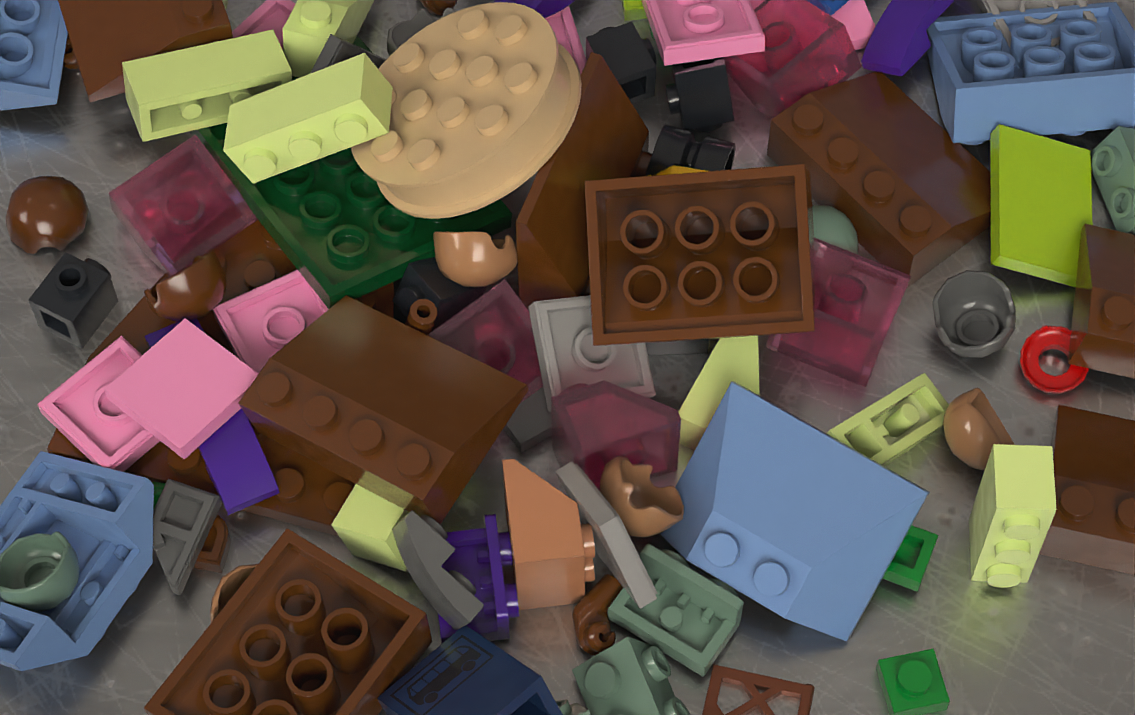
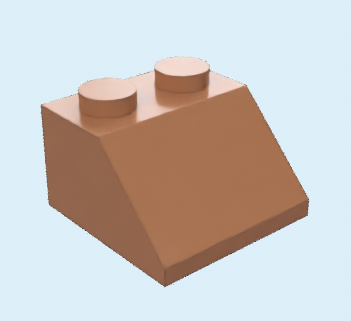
M515 459L502 460L505 511L511 542L512 567L519 610L579 603L585 596V582L595 581L593 563L595 547L592 526L589 523L580 524L577 502Z

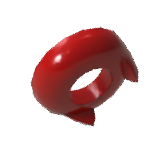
M1046 325L1036 330L1026 339L1020 351V367L1024 377L1034 388L1045 393L1061 394L1073 390L1084 381L1089 368L1070 364L1069 369L1064 374L1053 376L1045 373L1038 361L1040 355L1050 349L1060 350L1068 357L1072 330L1061 326Z

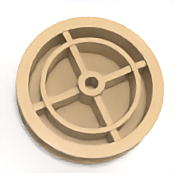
M508 2L486 3L464 8L423 28L404 42L379 67V71L393 87L389 133L351 147L357 164L371 179L377 181L380 191L389 203L405 214L420 218L439 219L478 210L503 198L521 186L551 158L561 145L575 120L580 104L582 83L578 66L571 54L558 43L555 32L548 21L534 9L525 5Z

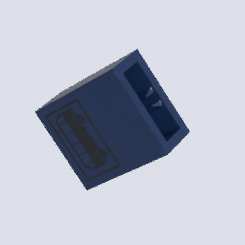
M466 625L461 627L377 698L387 715H563L541 675Z

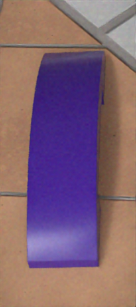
M892 0L880 17L866 45L861 59L863 69L903 76L931 47L926 30L955 0Z
M197 319L188 320L204 332ZM180 322L145 335L144 337L149 349ZM242 408L198 447L204 459L207 472L228 515L280 493L254 430Z

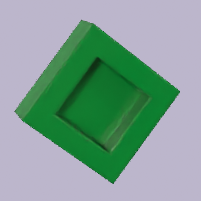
M912 525L882 579L918 592L939 535Z
M934 648L878 660L876 671L889 715H924L947 710L950 699Z

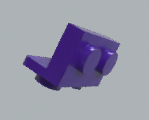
M496 514L484 515L485 528L446 532L448 535L446 541L455 550L441 567L447 572L454 570L460 573L473 584L476 589L474 596L484 606L466 626L487 640L495 641L510 639L509 618L519 617L516 583L504 584L502 566L513 565L509 531L498 532ZM438 613L442 644L458 630H454Z

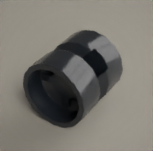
M664 125L654 147L648 175L654 176L672 165L705 171L732 170L736 145L735 143L710 136L699 142L695 140L692 131Z

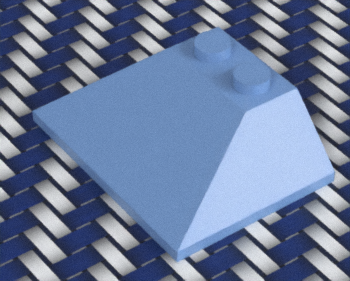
M732 381L675 487L679 491L684 505L683 519L660 534L687 561L781 617L848 641L930 492Z
M40 451L0 505V555L18 538L36 533L52 535L54 532H60L77 554L80 568L78 583L71 596L57 607L38 613L5 603L0 597V664L19 671H26L90 654L97 642L104 636L108 626L129 596L137 589L140 580L153 563L154 485L148 478Z

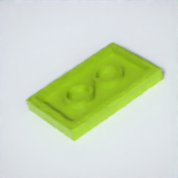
M999 124L990 133L991 265L1076 287L1081 231L1084 224L1093 225L1091 150Z

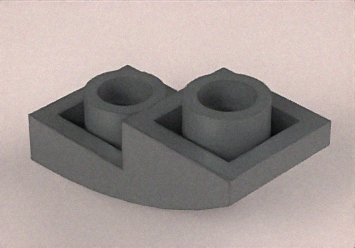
M414 511L409 512L392 529L398 550L406 568L427 601L454 630H458L470 623L483 608L484 604L474 596L476 589L467 578L454 570L447 572L441 567L455 550L446 541L448 535L443 527L427 515L419 517Z

